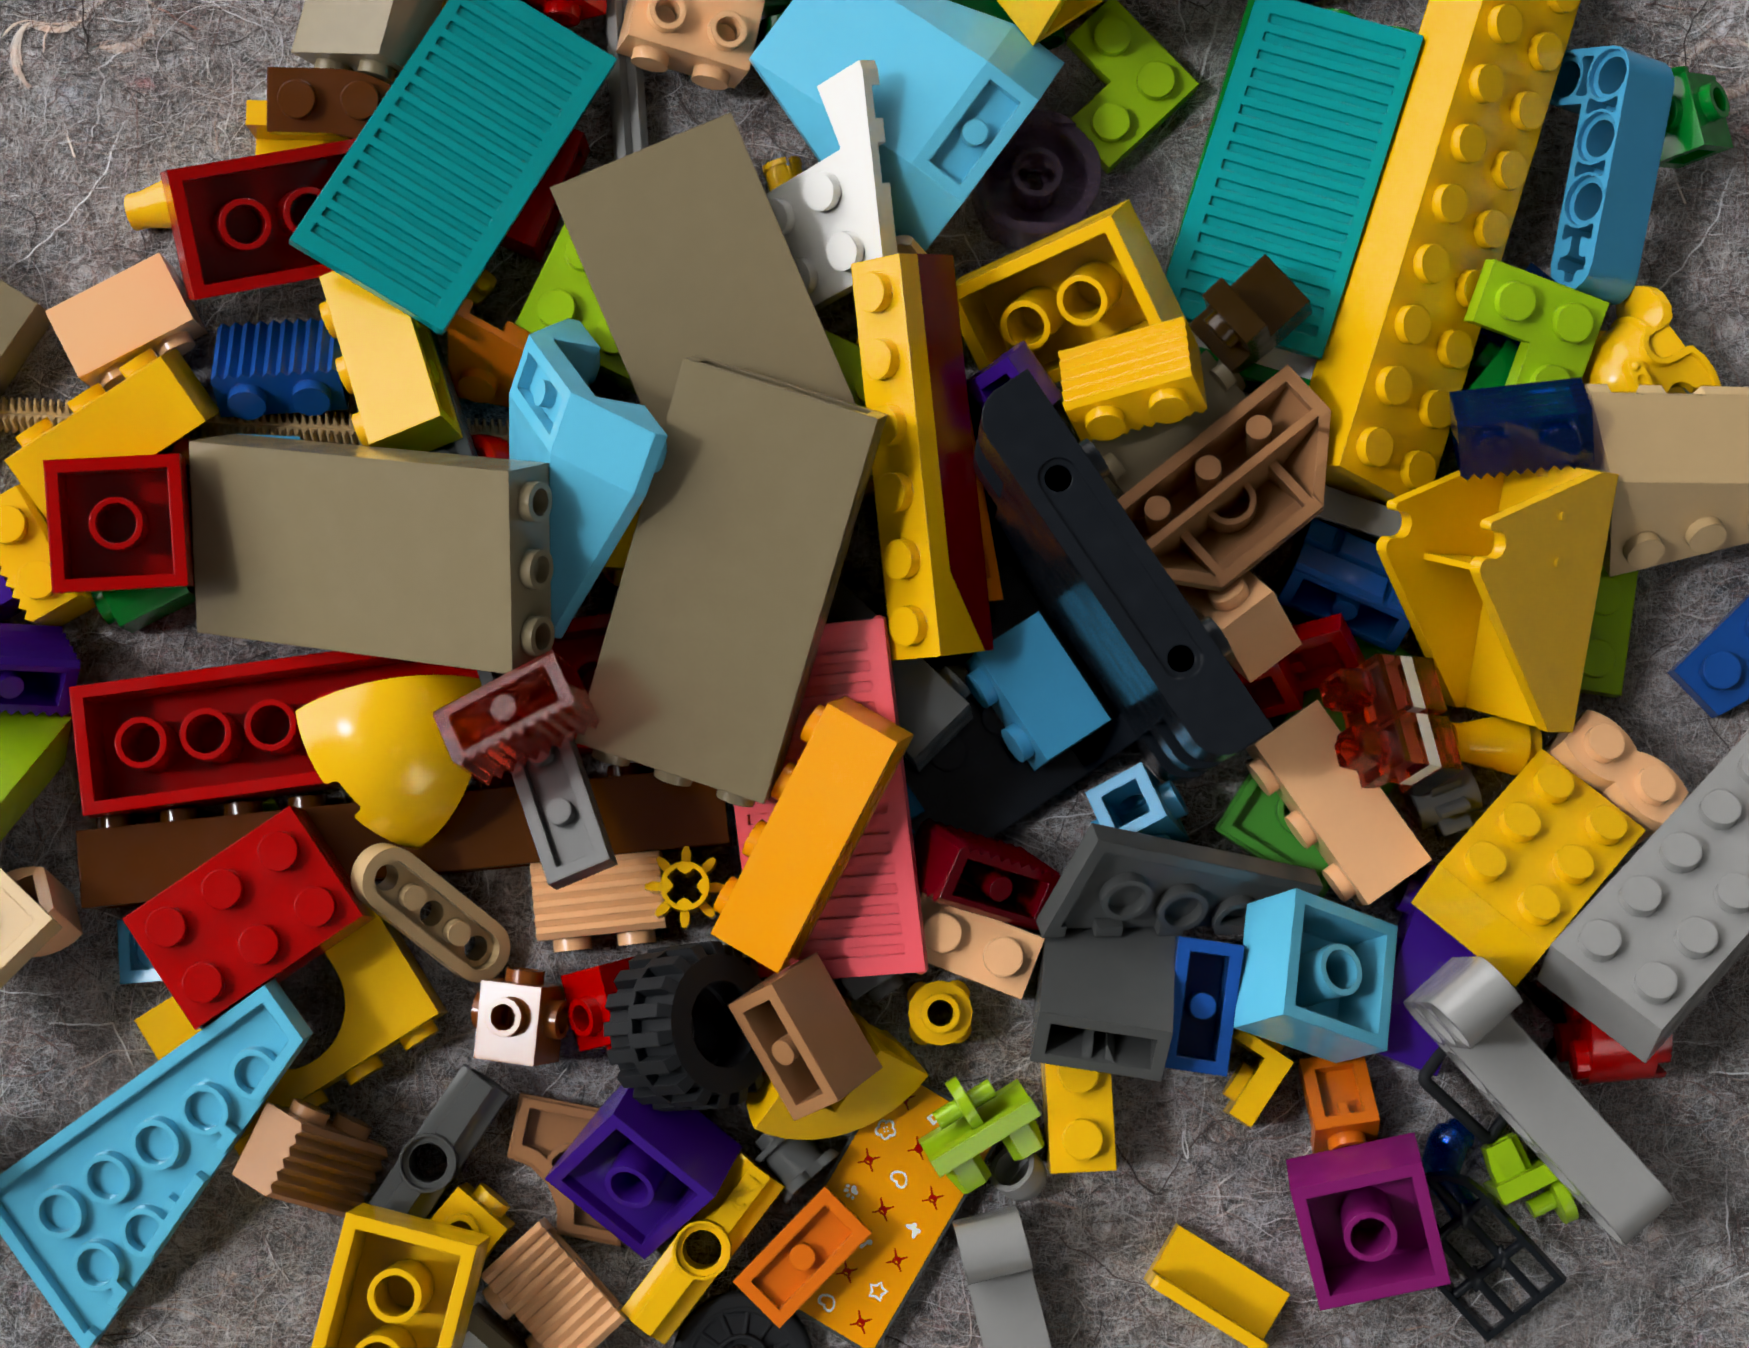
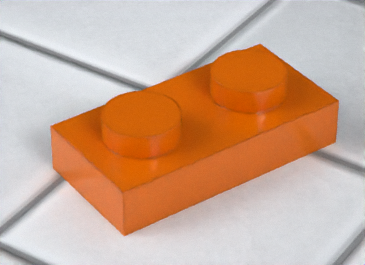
M824 1185L734 1278L733 1283L780 1329L872 1233V1230Z

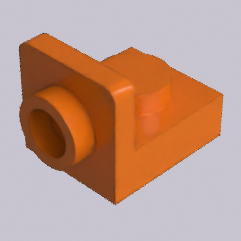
M1365 1056L1339 1063L1319 1057L1299 1059L1298 1071L1312 1128L1310 1138L1312 1152L1318 1153L1377 1140L1380 1117Z

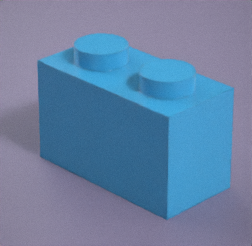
M1039 611L994 639V650L974 652L964 663L965 668L969 672L965 679L972 695L984 708L990 706L993 708L1005 726L1001 730V734L1008 749L1020 762L1027 760L1034 771L1070 749L1111 720Z

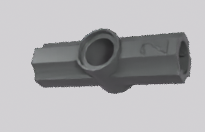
M463 1064L416 1135L402 1147L398 1161L369 1204L428 1219L449 1186L461 1175L465 1162L511 1094L482 1072L467 1064ZM425 1143H433L439 1146L446 1154L447 1168L440 1179L426 1177L418 1168L417 1154Z

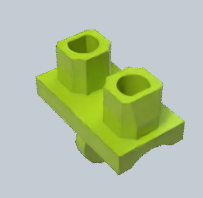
M956 1076L945 1082L954 1099L932 1112L940 1126L918 1139L938 1176L941 1178L946 1174L963 1194H969L985 1184L992 1176L980 1153L1002 1140L1014 1161L1024 1160L1044 1146L1043 1138L1035 1120L1041 1114L1018 1079L996 1092L989 1080L986 1079L965 1092Z
M1509 1133L1499 1137L1492 1144L1481 1146L1486 1169L1491 1177L1483 1185L1502 1205L1506 1206L1543 1188V1193L1525 1201L1534 1219L1551 1210L1556 1212L1564 1224L1579 1218L1574 1202L1575 1197L1539 1157L1531 1160L1528 1159L1517 1134Z

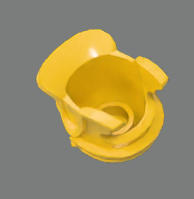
M1649 285L1634 286L1628 298L1615 305L1617 319L1613 321L1608 331H1599L1573 406L1579 414L1585 416V384H1607L1611 392L1636 393L1639 385H1662L1666 393H1686L1683 388L1689 393H1693L1700 386L1722 385L1715 368L1707 357L1693 345L1685 347L1670 327L1669 323L1673 314L1672 306L1666 295L1658 288Z

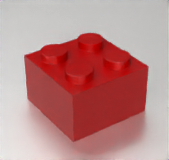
M180 453L43 460L52 593L63 594L194 586L185 456Z

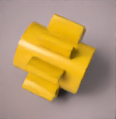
M684 846L681 852V861L672 865L666 859L658 856L656 858L657 864L664 872L661 881L648 882L644 888L653 894L661 893L665 900L657 907L654 914L660 919L665 917L671 910L680 913V923L683 930L689 929L691 914L702 911L706 917L712 920L716 918L715 912L708 902L711 894L718 895L725 884L719 882L710 883L707 875L715 869L717 860L712 857L699 866L692 862V853L689 846ZM679 873L687 879L693 877L696 873L701 876L702 879L697 884L701 894L699 900L692 903L684 897L677 903L673 902L670 898L676 891L671 882L674 876Z

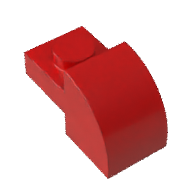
M1341 613L1293 626L1302 645L1250 683L1233 668L1266 718L1303 709L1304 691L1364 676L1365 657Z

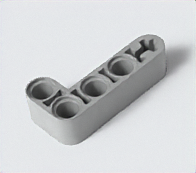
M1012 1205L953 1220L952 1224L983 1348H1052L1032 1272L1033 1266L1025 1232L1016 1206Z

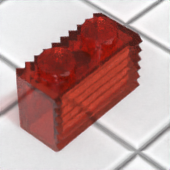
M553 649L433 712L434 720L453 763L481 783L490 785L493 776L502 779L505 770L513 773L516 764L525 766L528 758L537 760L540 752L549 754L552 745L561 748L564 739L572 742L575 733L585 735L587 727L596 729L599 723L598 716L577 671L566 660L564 661L562 656L560 657L558 653H555Z

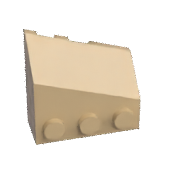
M1585 384L1584 468L1619 474L1603 566L1609 577L1749 543V387L1700 386L1693 394L1666 393L1662 385H1639L1636 393L1611 392L1607 384Z

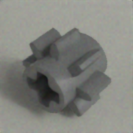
M1439 757L1442 767L1416 783L1418 784L1444 767L1451 768L1448 757ZM1429 761L1413 766L1414 774L1427 767ZM1465 763L1452 767L1463 771L1424 795L1413 796L1403 794L1408 812L1420 831L1434 826L1437 837L1444 836L1445 838L1473 826L1468 813L1482 808V798L1477 782Z

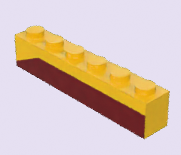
M898 253L851 264L865 405L866 408L888 414L873 462L872 473L892 661L994 650L977 481L973 465L974 452L953 255Z

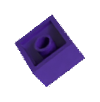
M621 1085L587 1123L548 1172L545 1180L643 1259H646L717 1195L742 1146L698 1110L666 1112L653 1110L652 1104L642 1105L633 1098L634 1088H623Z

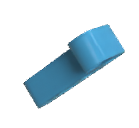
M1615 45L1566 50L1549 103L1550 105L1579 114L1550 275L1552 281L1607 301L1611 306L1620 304L1628 298L1638 278L1674 91V75L1672 69L1666 63Z

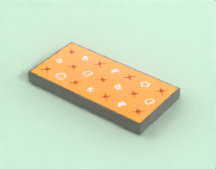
M925 1082L892 1112L861 1129L853 1131L819 1189L820 1191L826 1185L872 1230V1233L811 1295L797 1312L856 1348H879L968 1195L963 1194L946 1174L941 1178L938 1176L918 1139L940 1126L932 1112L953 1100ZM997 1143L980 1153L985 1164Z

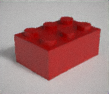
M356 138L161 172V180L187 300H198L314 279L333 271L289 245V239Z
M289 805L123 917L122 920L193 1028L197 1030L204 1029L271 980L275 979L280 983L376 918L370 908L355 896L351 886V878L304 809Z

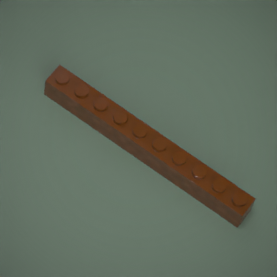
M636 762L630 763L629 766H607L608 777L589 779L615 855L657 850L662 853L682 851L684 846H689L690 850L732 846L729 806L727 802L716 796V788L694 781L690 787L672 785L657 779L653 775L654 772L647 773L646 766ZM512 775L480 779L481 790L465 791L447 823L429 842L419 849L391 842L362 825L355 818V815L360 810V806L353 799V803L328 805L327 795H306L288 798V806L301 808L307 812L350 878L352 867L357 857L366 848L377 843H390L408 850L438 875L530 866V863L540 862ZM248 801L225 804V816L200 818L199 808H177L160 811V822L136 825L135 814L96 818V829L76 831L81 908L102 910L141 906L282 810L264 812L263 801ZM385 865L377 871L375 882L385 879L387 874Z

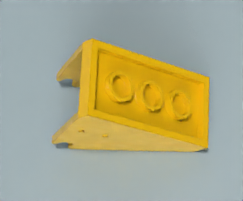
M1497 453L1387 501V509L1399 511L1401 514L1402 524L1395 535L1381 536L1377 541L1376 550L1424 656L1432 658L1427 663L1446 705L1456 708H1468L1535 726L1538 730L1545 732H1573L1619 474L1518 455Z

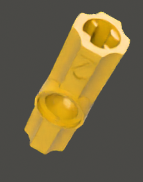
M740 1151L717 1195L681 1227L677 1236L620 1311L643 1332L665 1345L716 1277L726 1268L729 1260L785 1186L762 1165L758 1166L754 1159ZM706 1230L713 1233L719 1239L721 1256L715 1262L699 1264L688 1256L685 1248L686 1239L692 1232Z

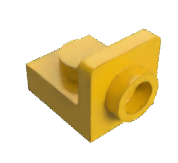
M1234 1028L1232 1040L1258 1058L1252 1067L1243 1061L1227 1082L1222 1094L1229 1098L1230 1101L1223 1112L1244 1126L1251 1128L1294 1062L1281 1054L1284 1045Z

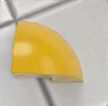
M415 675L368 682L333 692L296 710L295 713L303 744L316 772L325 784L332 782L340 783L349 796L360 806V810L355 815V818L362 825L391 842L419 849L429 842L450 819L471 779L482 735L483 689L479 678L467 676Z
M841 994L883 1068L840 1101L795 1121L767 1073L762 1072L765 1083L757 1092L748 1093V1100H746L747 1110L754 1129L771 1136L793 1140L832 1138L861 1129L892 1112L906 1101L929 1075L915 1057L887 1030H880L869 1024L862 1016L852 1010L851 1001Z

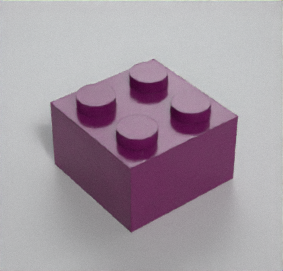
M1415 1132L1286 1159L1290 1192L1320 1311L1451 1284Z

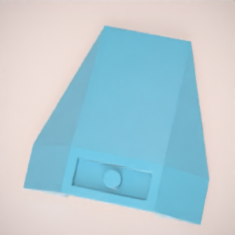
M792 0L749 58L750 63L819 162L839 151L840 145L817 86L858 60H875L880 84L872 85L875 118H883L886 140L885 143L879 146L882 183L890 182L896 236L909 235L913 237L925 252L978 184L1064 65L1061 59L1039 42L1033 46L1015 24L949 0Z
M569 318L528 335L509 392V459L549 463V487L552 492V508L549 514L550 554L554 565L551 579V621L555 630L554 638L560 639L563 637L645 499L654 473H657L662 468L667 453L666 439L668 437L645 405L596 397L588 385L594 382L599 371L600 347L579 320Z

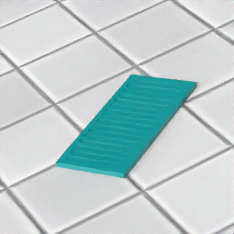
M448 0L290 237L289 245L429 327L434 333L443 335L614 68L617 58L521 0Z
M1255 0L1166 274V278L1187 322L1191 323L1207 308L1202 295L1221 277L1231 286L1266 254L1310 300L1312 314L1275 348L1322 360L1424 35L1295 0Z

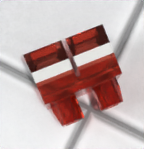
M1375 654L1357 667L1339 669L1321 681L1319 689L1324 707L1329 708L1331 711L1342 712L1346 730L1337 735V741L1334 745L1339 767L1356 770L1361 788H1375L1390 782L1399 785L1401 794L1422 796L1464 770L1449 716H1440L1447 711L1433 658Z

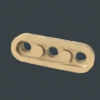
M377 843L366 848L357 857L351 871V886L355 896L449 971L468 981L481 983V980L493 979L504 969L511 950L510 938L505 928L414 854L390 843ZM385 865L387 869L386 877L380 884L376 885V873L380 867ZM430 901L431 912L427 918L421 920V909ZM474 936L475 946L470 953L465 955V945Z

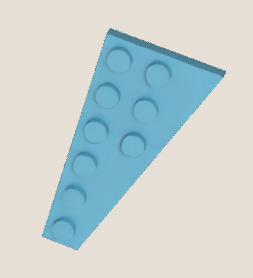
M275 979L259 988L0 1174V1235L80 1348H93L97 1345L313 1034L310 1027Z

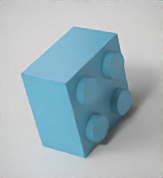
M1298 888L1248 903L1242 944L1245 946L1233 1028L1334 1063L1387 1051L1398 926Z

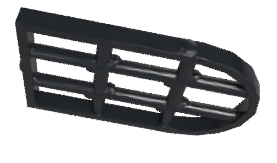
M1449 1170L1428 1172L1425 1174L1427 1185L1456 1215L1441 1228L1437 1224L1443 1251L1467 1277L1465 1281L1454 1289L1450 1285L1437 1288L1480 1335L1489 1342L1522 1315L1528 1314L1536 1304L1564 1284L1567 1277L1485 1188L1469 1176ZM1448 1181L1464 1186L1479 1198L1468 1207L1463 1202L1460 1205L1440 1182ZM1487 1206L1517 1238L1507 1248H1504L1502 1244L1498 1246L1472 1218L1483 1207ZM1459 1226H1462L1464 1230L1468 1228L1494 1256L1493 1259L1479 1270L1476 1265L1471 1267L1446 1239ZM1524 1247L1554 1278L1540 1290L1535 1287L1510 1259ZM1498 1267L1503 1272L1506 1269L1530 1295V1298L1513 1311L1483 1280ZM1471 1288L1475 1292L1480 1291L1504 1317L1490 1329L1461 1298Z

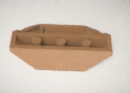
M1287 364L1117 499L1175 584L1223 592L1323 512L1331 409Z

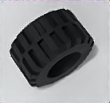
M706 941L649 949L647 953L638 954L628 961L630 970H621L614 980V984L618 989L617 993L608 994L605 1008L611 1012L610 1022H603L604 1037L610 1036L612 1048L606 1051L610 1065L618 1064L620 1072L617 1079L623 1088H634L633 1098L642 1105L652 1104L653 1110L663 1112L728 1108L730 1105H739L748 1100V1093L757 1092L765 1083L762 1072L766 1071L728 1007L734 1000L767 978L759 977L760 965L754 959L743 957L742 952L730 945H722L721 941ZM691 1015L694 1025V1038L691 1029Z

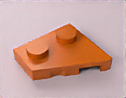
M466 298L447 327L448 369L455 390L460 398L478 403H490L509 407V392L528 335L531 333L510 321H507L502 330L494 327L470 313L474 301Z

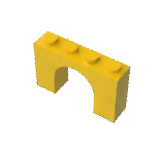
M374 911L373 913L376 918L325 951L326 956L340 978L345 997L344 1018L337 1037L331 1046L316 1060L300 1068L288 1069L234 1146L239 1156H241L267 1101L284 1107H290L293 1099L297 1098L321 1107L329 1101L324 1093L325 1089L344 1077L349 1085L353 1086L381 1069L384 1064L379 1055L398 1043H401L405 1051H408L439 1032L434 1021L448 1013L447 1009L399 931ZM173 996L134 1020L158 1061L202 1030H195Z

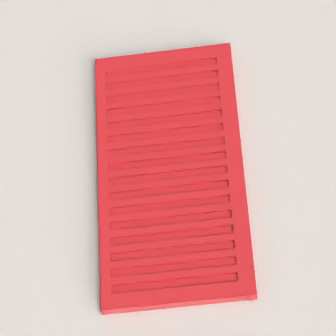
M876 615L872 619L825 624L783 769L790 762L795 765L797 764L807 745L805 741L800 739L801 732L811 713L820 704L826 707L827 703L847 696L900 726L887 617ZM903 757L796 961L798 962L817 952L832 979L917 973L921 975L929 970ZM770 797L765 804L755 801L753 807L734 805L742 870L749 858L742 854L744 843L754 826L761 819L766 822L768 821L778 802L773 797ZM757 962L760 965L758 972L760 978H768L776 973Z

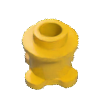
M938 980L930 983L917 982L909 988L907 992V1000L909 1001L908 1018L910 1022L908 1033L915 1043L943 1046L951 1043H962L969 1038L972 1031L971 1020L973 1011L969 999L970 991L966 984L959 980H952L950 982ZM937 1000L947 1002L952 1009V1017L944 1025H935L928 1018V1008Z

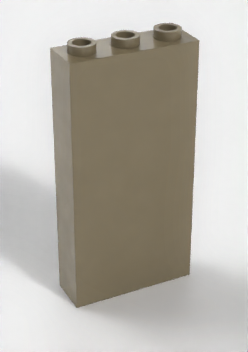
M731 112L550 187L641 405H645L662 429H664L683 358L696 355L856 404ZM872 469L862 501L875 495Z
M696 355L683 358L663 429L668 435L666 439V458L662 468L657 473H654L647 495L642 503L575 743L593 748L591 755L595 759L611 765L629 766L630 762L633 761L654 768L653 775L657 779L672 785L690 787L694 781L716 788V796L733 805L753 807L755 801L762 804L766 803L771 797L774 784L781 774L888 414Z
M227 434L189 441L197 633L510 675L552 662L555 630L551 621V579L554 565L550 554L549 514L552 508V492L549 487V463L242 434Z

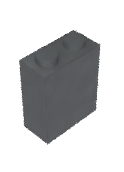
M1154 927L1123 928L1122 935L1119 937H1095L1092 928L1066 929L1064 937L1045 938L1038 957L1030 1061L1162 1082L1173 1035L1176 936H1158Z

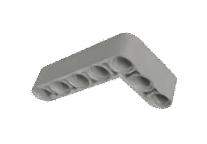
M1480 956L1452 957L1404 1000L1403 1003L1406 1009L1593 1219L1615 1241L1622 1246H1626L1674 1201L1672 1196L1512 1018L1510 1013L1523 1001L1510 982L1490 962Z

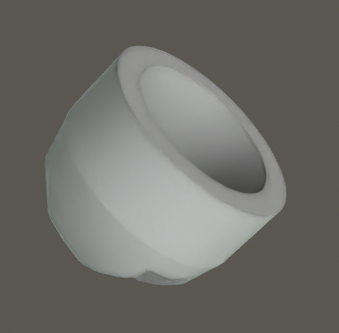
M1005 1147L995 1156L990 1167L992 1174L990 1180L993 1186L1006 1197L1019 1202L1032 1200L1042 1193L1047 1181V1170L1036 1153H1033L1024 1160L1014 1161Z

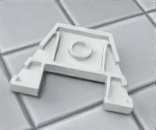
M858 60L817 86L840 145V150L766 193L816 312L854 291L851 264L898 254L890 182L882 183L879 146L885 143L886 140L883 118H875L872 85H880L875 60Z

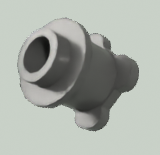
M764 1133L755 1142L762 1152L754 1162L758 1166L765 1163L785 1186L786 1190L780 1195V1198L785 1203H788L807 1185L820 1176L833 1163V1160L839 1153L834 1147H831L824 1153L814 1140L784 1139Z

